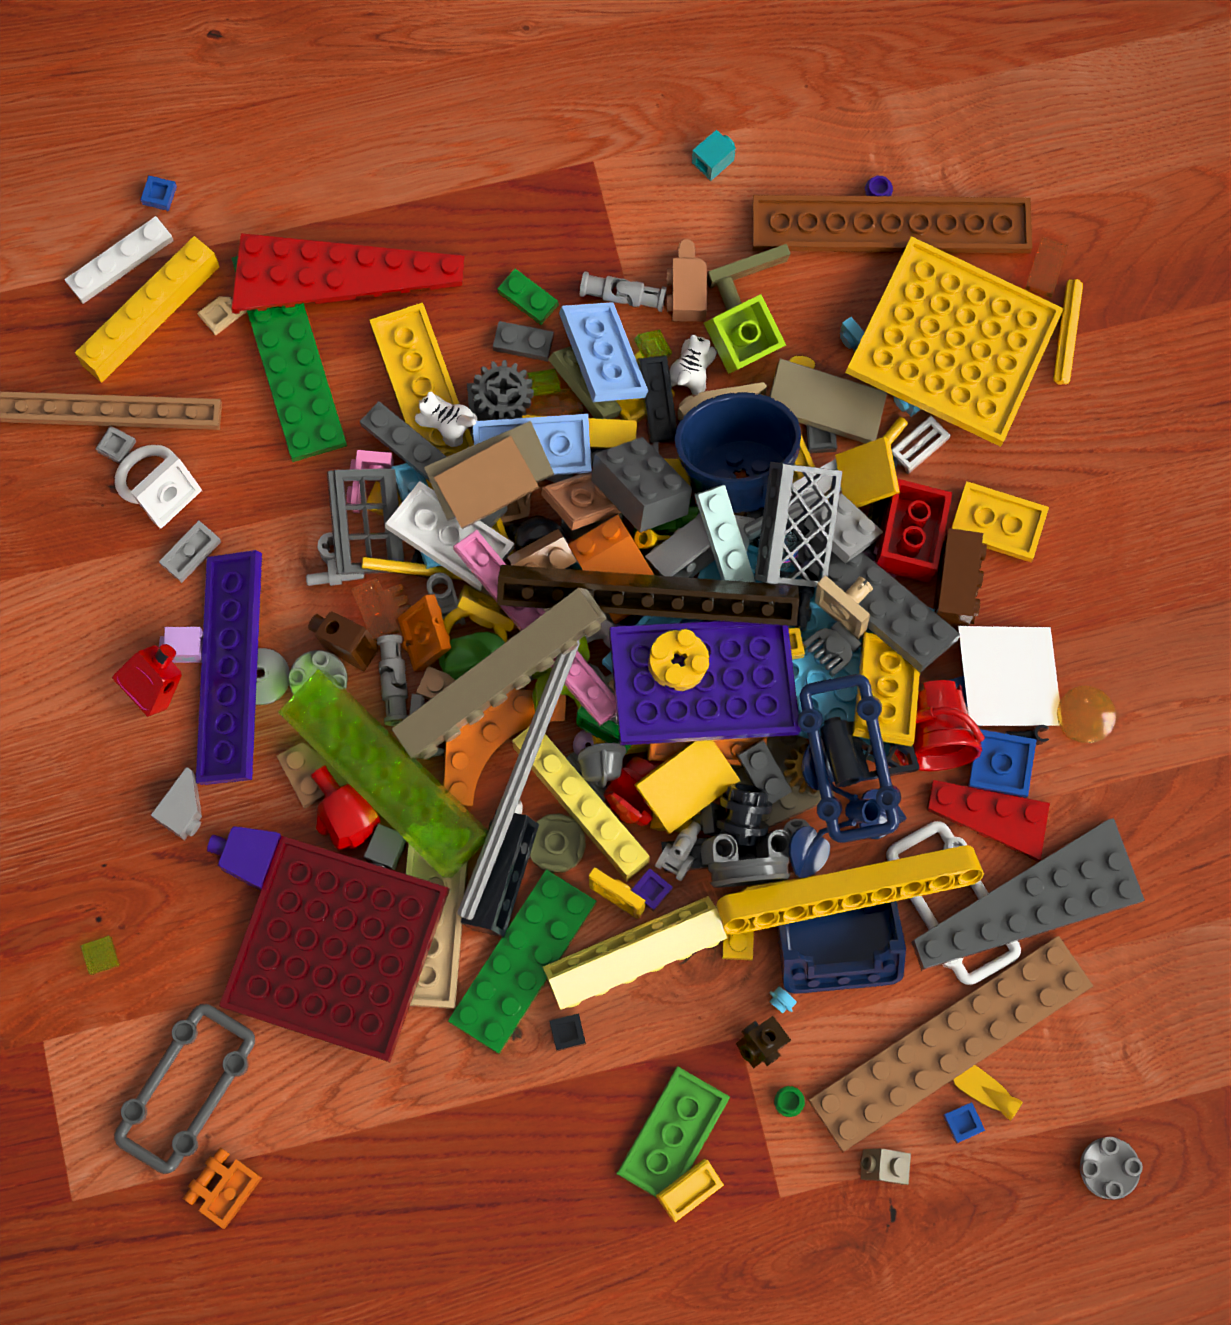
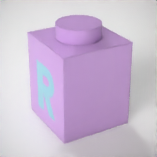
M165 627L164 636H160L159 647L162 644H168L175 649L176 656L172 660L173 663H202L203 631L200 627Z

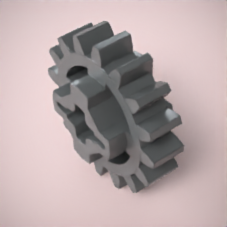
M503 360L502 365L499 367L493 361L491 362L490 370L483 366L481 368V375H475V385H472L471 393L475 394L473 396V404H480L478 409L480 414L485 411L488 412V420H491L494 415L498 416V420L504 419L507 416L508 419H514L515 413L522 417L525 411L523 407L530 408V398H533L534 390L530 389L533 381L532 379H525L526 370L517 371V363H514L510 368L507 367L506 360ZM500 389H504L505 394H500Z

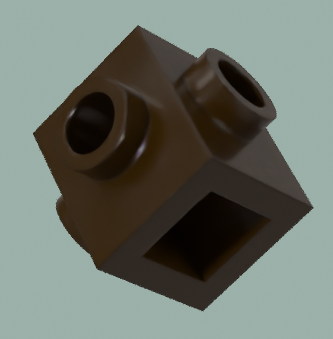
M772 1016L760 1025L754 1021L741 1032L744 1037L736 1045L742 1057L754 1069L763 1062L766 1066H769L781 1057L779 1051L791 1039L775 1017Z

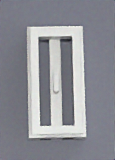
M930 416L891 449L892 456L898 458V464L902 465L909 474L950 438V434ZM932 425L934 428L904 455L900 453V451ZM938 433L941 435L921 454H919L914 460H912L911 462L908 461L910 457H912L917 451H919Z

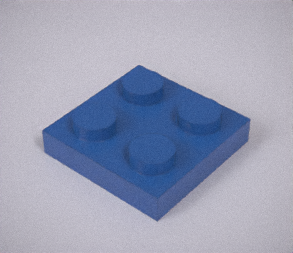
M980 729L985 739L981 742V755L971 764L968 787L1027 798L1036 739Z

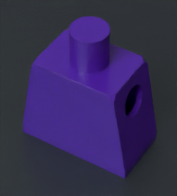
M233 826L228 839L213 834L209 840L207 851L221 856L218 866L222 871L261 891L281 835L277 832Z

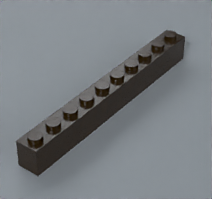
M501 565L498 575L497 605L551 609L577 588H583L589 591L603 613L797 626L799 606L798 585Z

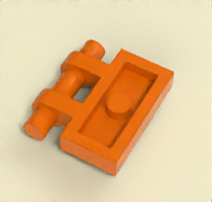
M220 1147L213 1157L210 1156L205 1162L207 1166L199 1177L190 1182L188 1185L190 1189L183 1199L193 1205L199 1196L204 1198L206 1201L198 1211L222 1229H225L262 1177L237 1159L229 1169L225 1167L223 1163L230 1154ZM218 1173L222 1176V1179L211 1192L206 1186L214 1175Z

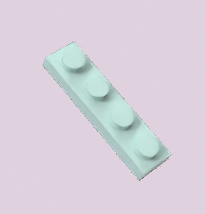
M725 485L716 486L695 494L721 579L755 582Z

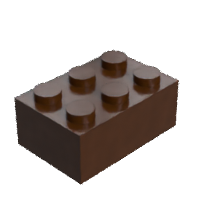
M948 528L939 559L933 609H935L934 612L959 632L958 626L974 624L975 616L979 614L980 599L976 597L979 588L982 587L984 571L979 569L986 557L987 543H982L983 533Z

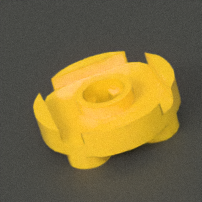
M688 629L681 631L673 630L662 634L656 639L650 649L648 658L649 671L655 681L664 687L666 685L678 691L689 690L701 682L709 667V654L706 646ZM674 654L684 656V666L680 667L678 663L673 664L671 662L674 659Z

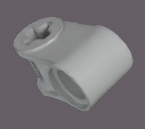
M444 573L431 575L427 581L428 595L435 594L437 603L442 611V619H444L449 612L458 608L459 599L457 600L452 580L448 575ZM440 583L448 586L447 591L443 594H436L432 591L434 586ZM464 617L459 619L455 624L460 623L461 625H465L466 622Z

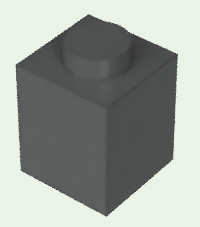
M378 824L364 858L368 863L395 871L408 842L406 834Z

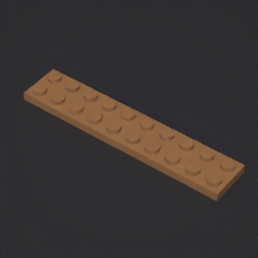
M1057 936L809 1099V1102L843 1153L1092 988L1093 984L1061 938Z

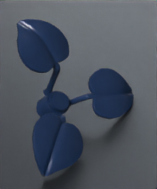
M820 736L831 790L850 800L845 807V814L849 819L839 823V828L855 826L857 823H859V827L886 823V812L876 802L878 789H870L864 792L861 799H859L858 795L846 792L832 783L834 782L833 775ZM808 745L802 760V773L808 786L818 791L819 787L810 745ZM897 806L900 824L906 820V816L901 808ZM803 826L798 828L791 836L789 857L793 871L798 878H806L815 874L828 860L831 848L830 843L822 837L828 833L827 827L820 829L817 833L813 827ZM886 835L872 837L870 839H880Z

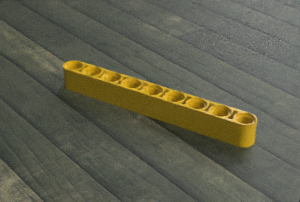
M966 845L728 894L720 898L716 906L725 933L736 935L970 886L979 882L983 878L984 873L974 848Z

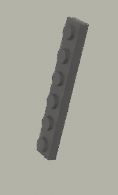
M379 401L360 420V424L364 429L429 482L430 480L424 467L447 457ZM507 506L480 521L492 528L508 510Z

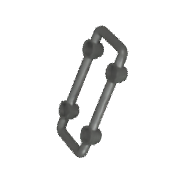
M209 1004L196 1006L186 1020L178 1021L173 1026L172 1043L136 1099H130L123 1104L121 1108L123 1119L114 1133V1140L117 1146L162 1174H169L175 1171L184 1157L191 1156L197 1151L198 1134L234 1077L244 1075L249 1067L247 1057L255 1045L254 1033L246 1026ZM202 1016H206L243 1039V1042L237 1051L230 1052L225 1056L223 1060L225 1071L187 1131H181L174 1136L172 1140L174 1151L168 1161H164L127 1138L126 1135L133 1125L140 1124L146 1119L147 1102L183 1046L190 1045L197 1039L198 1030L196 1026Z

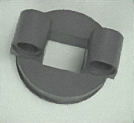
M784 830L768 832L767 835L762 836L761 842L755 845L757 858L739 860L737 842L731 835L721 834L706 839L701 846L702 865H708V871L711 873L712 882L710 884L713 887L721 888L787 880L791 875L788 873L790 835ZM772 838L777 843L776 851H774L771 847ZM717 842L722 846V856L716 852Z

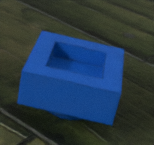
M149 175L140 199L142 205L169 211L177 188L176 182Z
M972 1102L943 1115L956 1144L985 1131Z

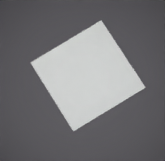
M958 626L968 714L977 726H1063L1051 627Z

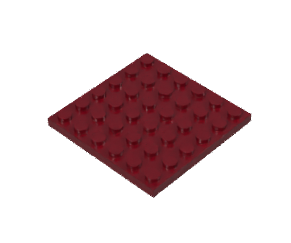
M281 836L219 1007L390 1063L450 889Z

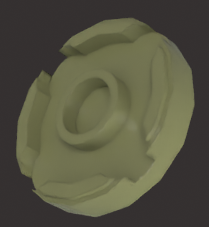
M560 813L548 814L542 817V819L537 821L539 827L530 853L533 863L541 870L545 871L547 869L551 873H564L574 868L583 858L586 849L585 834L582 828L573 818Z

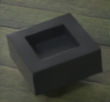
M579 1013L549 1021L556 1051L586 1045Z

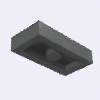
M499 321L493 343V351L548 362L554 332Z
M759 740L736 754L753 786L766 790V793L769 795L768 801L772 804L792 792L764 740Z

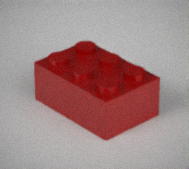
M897 478L900 493L888 497L882 525L883 534L879 540L875 563L888 573L930 583L938 570L952 492Z

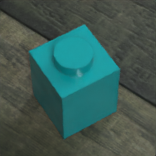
M715 130L693 150L692 164L712 181L735 160V144L727 135L723 136L718 130Z

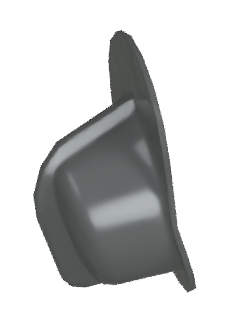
M599 743L582 749L578 754L576 762L580 765L585 781L597 782L599 788L603 789L607 781L619 778L621 776L622 761L626 753V747L624 745L620 746L619 743Z

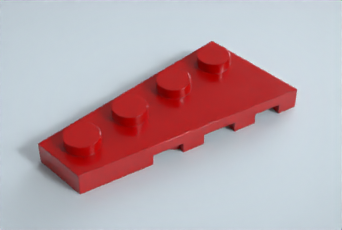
M937 780L932 781L927 811L961 827L965 826L976 831L977 834L987 839L991 838L1004 844L1005 847L1015 852L1017 850L1030 856L1029 858L1037 862L1041 860L1050 803Z

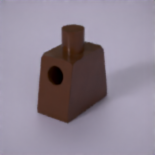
M329 612L326 618L316 614L309 622L308 629L316 633L315 636L327 651L365 672L380 649L365 627L335 612Z

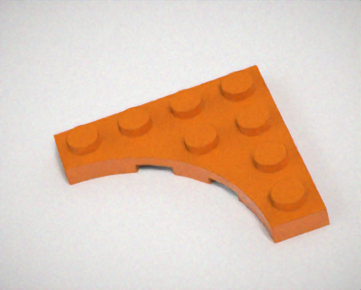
M511 690L506 694L508 697L506 701L494 708L491 705L483 711L484 717L472 725L467 723L460 729L461 734L450 742L445 741L443 805L473 806L477 781L488 759L507 739L530 726L535 714L532 699L533 690ZM561 694L559 696L550 722L565 721L566 695Z

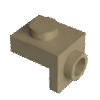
M864 1149L860 1163L861 1180L908 1185L911 1153L887 1149Z

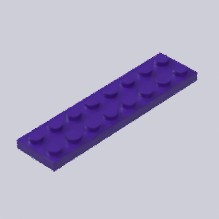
M257 550L207 557L196 783L200 785L252 780L262 553Z

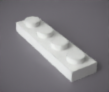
M155 216L68 276L65 281L82 304H84L173 242V237Z

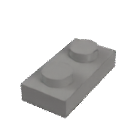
M198 521L159 563L182 583L221 543V540L203 523Z

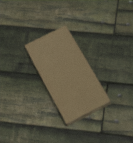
M780 358L769 397L786 405L797 417L799 423L862 443H868L877 438L887 393Z
M531 421L424 467L447 521L456 517L434 477L509 436L514 440L536 482L554 476Z

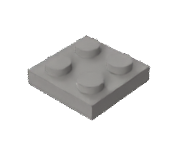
M841 493L838 500L831 551L846 564L876 542L883 534V531ZM824 505L813 513L819 523L827 517L828 510ZM808 517L804 525L811 531L815 526ZM818 532L815 536L823 542L824 539Z

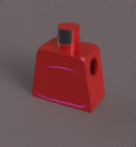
M162 644L160 647L153 645L138 651L112 676V679L147 717L168 708L182 677L181 671L172 662L176 656V651L168 644Z

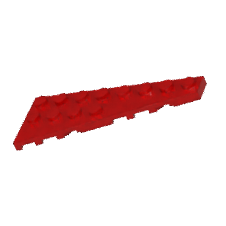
M241 233L232 313L240 314V311L253 309L265 311L267 308L278 306L289 308L295 307V304L310 302L321 304L353 300L358 296L366 295L377 297L382 296V293L398 291L400 293H409L410 290L422 288L433 290L462 286L465 256Z

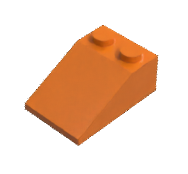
M618 514L568 544L582 570L654 575ZM609 613L615 624L630 616L629 614Z

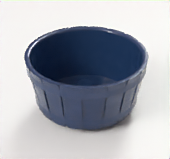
M748 392L722 394L699 403L697 407H693L683 417L675 434L678 458L687 473L689 484L694 493L697 494L716 486L725 485L734 513L752 512L759 510V508H764L770 462L795 465L801 441V428L798 419L786 405L778 400L775 401L774 398ZM742 470H745L746 475L749 476L746 478H736L734 473H740Z

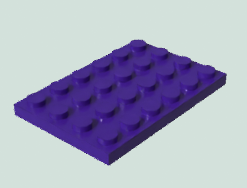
M712 621L609 628L620 746L800 734L796 687L787 625ZM688 629L706 646L709 654V667L699 684L689 690L678 691L666 685L664 687L655 681L648 668L650 649L659 636L673 630L681 631ZM674 654V659L671 662L673 664L678 663L682 667L684 666L685 658L683 655Z

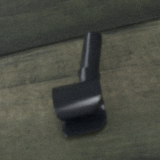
M1039 725L1032 731H1006V734L1036 739V745H1042L1049 739L1040 738L1037 732L1047 731L1049 727Z

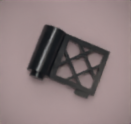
M832 717L823 722L824 725L819 731L835 786L847 787L861 781L877 779V770L869 772L866 762L868 755H873L871 743L867 744L859 737L853 736L854 721L841 720V717ZM887 742L893 746L888 756H886L887 764L891 767L889 768L890 776L917 772L920 769L913 745L911 747ZM896 749L906 755L909 765L901 766L891 759Z

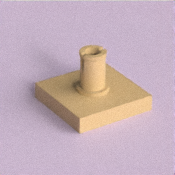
M825 575L817 584L815 603L835 621H840L859 640L867 630L870 614L859 603L873 590V587L869 582L864 585L865 579L859 576L856 582L844 592Z

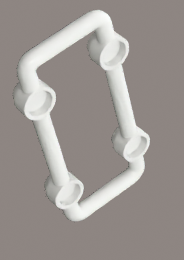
M934 821L893 843L886 852L887 861L900 859L898 854L935 833H939L945 843L943 850L966 846L967 843L960 837H954L950 828L945 823ZM981 880L976 884L970 885L978 899L989 894ZM922 896L910 898L928 930L939 925ZM1018 941L1006 944L1009 949L1008 952L971 973H968L962 964L963 958L942 965L946 968L951 967L950 969L954 971L960 982L966 985H973L1015 962L1021 954V947Z

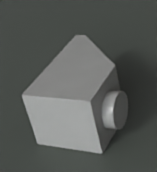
M187 767L151 814L155 821L184 841L188 835L193 836L201 825L199 820L202 818L196 776Z

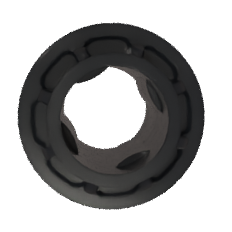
M732 784L729 786L727 793L722 794L720 797V805L727 808L726 815L717 817L716 826L721 829L720 834L731 835L738 845L753 846L760 843L762 836L767 835L769 825L761 821L762 815L770 814L773 805L768 801L769 795L766 793V790L746 784Z

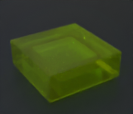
M660 330L638 334L634 339L643 358L666 355L669 358L672 354Z
M555 369L527 373L528 379L533 381L532 387H530V389L534 390L533 396L561 392L560 382Z
M111 936L81 945L90 975L120 965Z

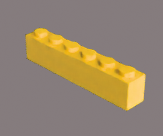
M193 236L75 352L81 365L102 383L219 268L215 253Z

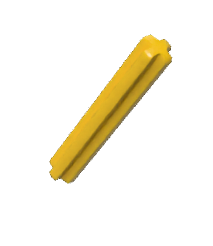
M1078 279L1068 280L1066 283L1064 309L1062 311L1053 376L1054 382L1058 385L1069 384L1083 290V283Z

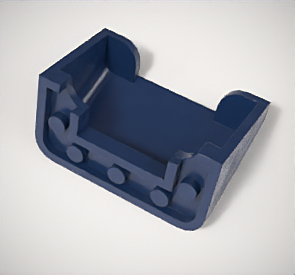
M897 901L777 926L784 989L789 993L800 994L896 984L903 979L906 946Z

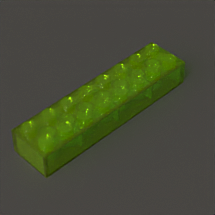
M317 669L278 711L442 877L452 878L485 843L489 831L415 758H410L405 748L330 673Z

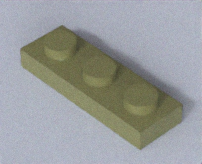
M572 346L552 353L548 360L595 419H612L620 414L622 408L615 400L592 401Z

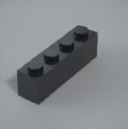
M513 814L472 920L463 917L460 923L468 928L482 933L505 937L539 824L529 816ZM492 819V820L490 821V823H489V828H488V830H490V827H491V825H492L493 819Z

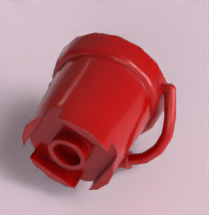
M936 680L923 683L924 690L918 692L913 743L920 767L918 771L949 770L973 762L981 755V742L984 741L985 737L975 721L968 715L962 686L959 685L956 688V683L951 680ZM896 749L894 754L903 766L909 765L906 755Z

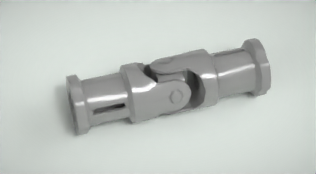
M586 271L583 273L580 286L581 297L591 295L601 297L603 301L628 303L638 308L640 305L657 308L659 312L663 310L667 287L664 286L659 289L644 286L643 282L638 281L630 282L629 280L607 276L606 278L592 276ZM615 287H616V289H617V294H616V295H614V294L612 293V290H613Z
M394 634L383 635L377 638V644L380 646L381 661L379 662L381 695L386 707L384 723L388 726H396L408 717L406 710L408 690L405 660L401 657L400 647L402 636Z

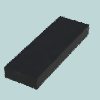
M667 355L640 358L637 360L638 366L648 389L646 397L643 398L649 444L675 441L677 423Z

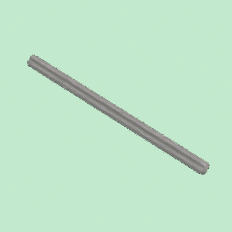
M579 640L577 641L578 646L565 655L559 654L555 660L458 909V915L463 918L472 920L580 645Z

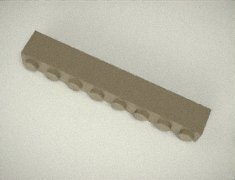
M577 588L393 727V732L410 758L427 759L438 751L437 746L443 741L450 742L461 734L460 729L467 723L472 725L484 717L483 711L491 705L494 708L506 701L508 698L506 694L514 688L519 690L531 681L530 676L535 672H543L555 663L553 659L559 654L565 655L578 646L577 641L583 636L590 637L602 628L601 623L607 619L587 589Z

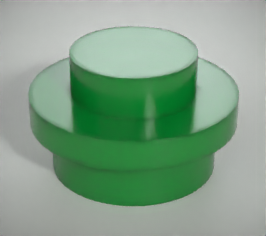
M786 1086L776 1093L774 1105L782 1116L794 1117L803 1110L805 1098L798 1088Z

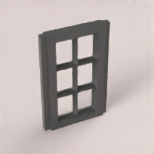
M395 469L327 471L336 574L395 573L362 569L361 563H352L350 540L365 539L366 556L372 558L370 539H386L388 560L404 562L402 539L386 528L384 533H370L368 519L369 509H383L385 526V523L399 507ZM365 480H380L382 503H367ZM344 481H359L361 504H346ZM347 510H362L364 533L349 534Z

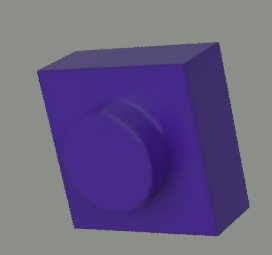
M649 868L631 891L646 900L645 905L654 912L673 887Z

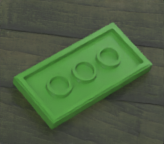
M677 1066L619 1168L617 1175L656 1197L658 1193L691 1169L730 1096Z

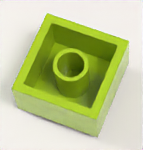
M762 294L704 322L705 328L728 374L786 346Z

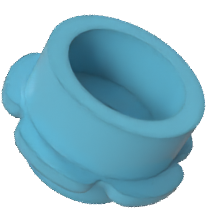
M780 986L774 992L770 991V995L773 998L769 1002L782 1014L786 1010L793 1012L792 1007L797 1001Z

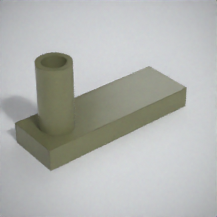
M787 244L708 271V286L710 289L718 287L725 308L728 311L742 304L733 280L787 262L791 254Z

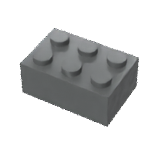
M643 437L595 453L591 477L592 482L639 532L688 515L692 494L691 486Z

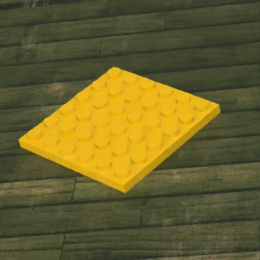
M911 236L845 373L1001 447L1064 308Z

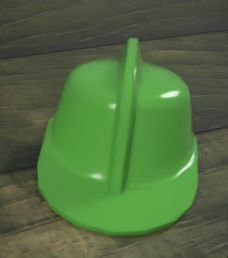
M477 632L450 640L451 649L439 658V664L444 673L457 680L505 642L497 634L491 632Z

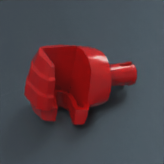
M635 756L622 768L621 776L613 780L604 791V797L609 802L610 808L624 823L645 826L653 819L651 815L652 810L634 784L665 761L644 760Z
M326 765L310 775L325 795L324 800L317 806L316 829L322 835L330 834L331 842L338 851L345 848L352 850L361 845L365 839L374 833L377 825L381 823L378 814L353 782L339 786Z

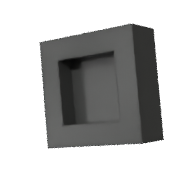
M710 803L701 810L702 814L692 817V822H697L705 835L717 836L721 835V829L716 826L717 817L726 815L727 812L725 807Z

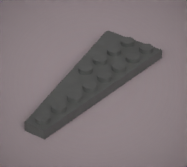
M1114 818L1103 822L914 939L911 943L921 971L1145 901Z

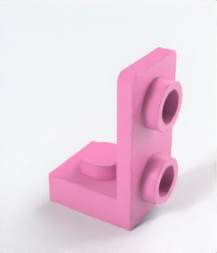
M357 450L356 459L351 460L350 469H391L394 466L392 453ZM353 481V486H348L347 503L361 504L359 481ZM353 510V513L360 512V510Z

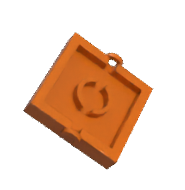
M435 594L423 596L398 618L404 637L402 647L408 651L414 672L425 670L451 649L450 636L446 631L442 619V611L437 603Z

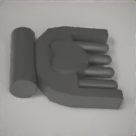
M837 621L831 629L824 628L818 630L803 642V647L806 649L817 639L819 640L808 649L810 653L823 644L822 649L814 654V658H819L823 654L824 657L820 660V664L833 659L825 666L826 670L831 669L839 661L841 662L830 671L829 675L831 677L846 667L853 656L852 651L856 652L862 646V643L840 621Z

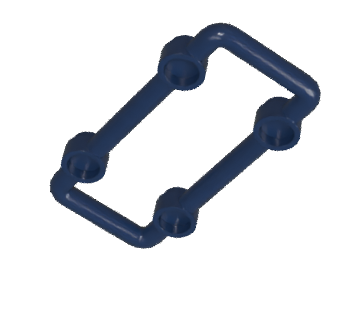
M852 674L805 685L800 692L802 712L798 716V725L808 735L821 800L817 805V814L822 820L826 821L830 837L836 842L845 843L893 833L899 826L897 806L901 801V793L891 782L878 717L882 712V703L877 697L873 696L869 680L861 674ZM858 686L861 700L857 705V713L867 723L880 789L876 794V802L879 807L885 810L887 822L840 831L838 817L842 812V804L832 795L819 734V728L823 724V716L818 709L814 708L812 695Z

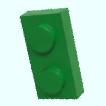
M514 269L497 288L501 296L540 325L544 323L559 305L557 299L517 269Z

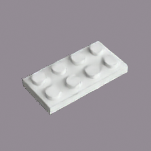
M420 481L385 523L387 530L479 591L484 586L453 550V546L475 530H478L503 562L514 549L513 542L480 520L464 529L461 528L456 518L447 521L435 491Z

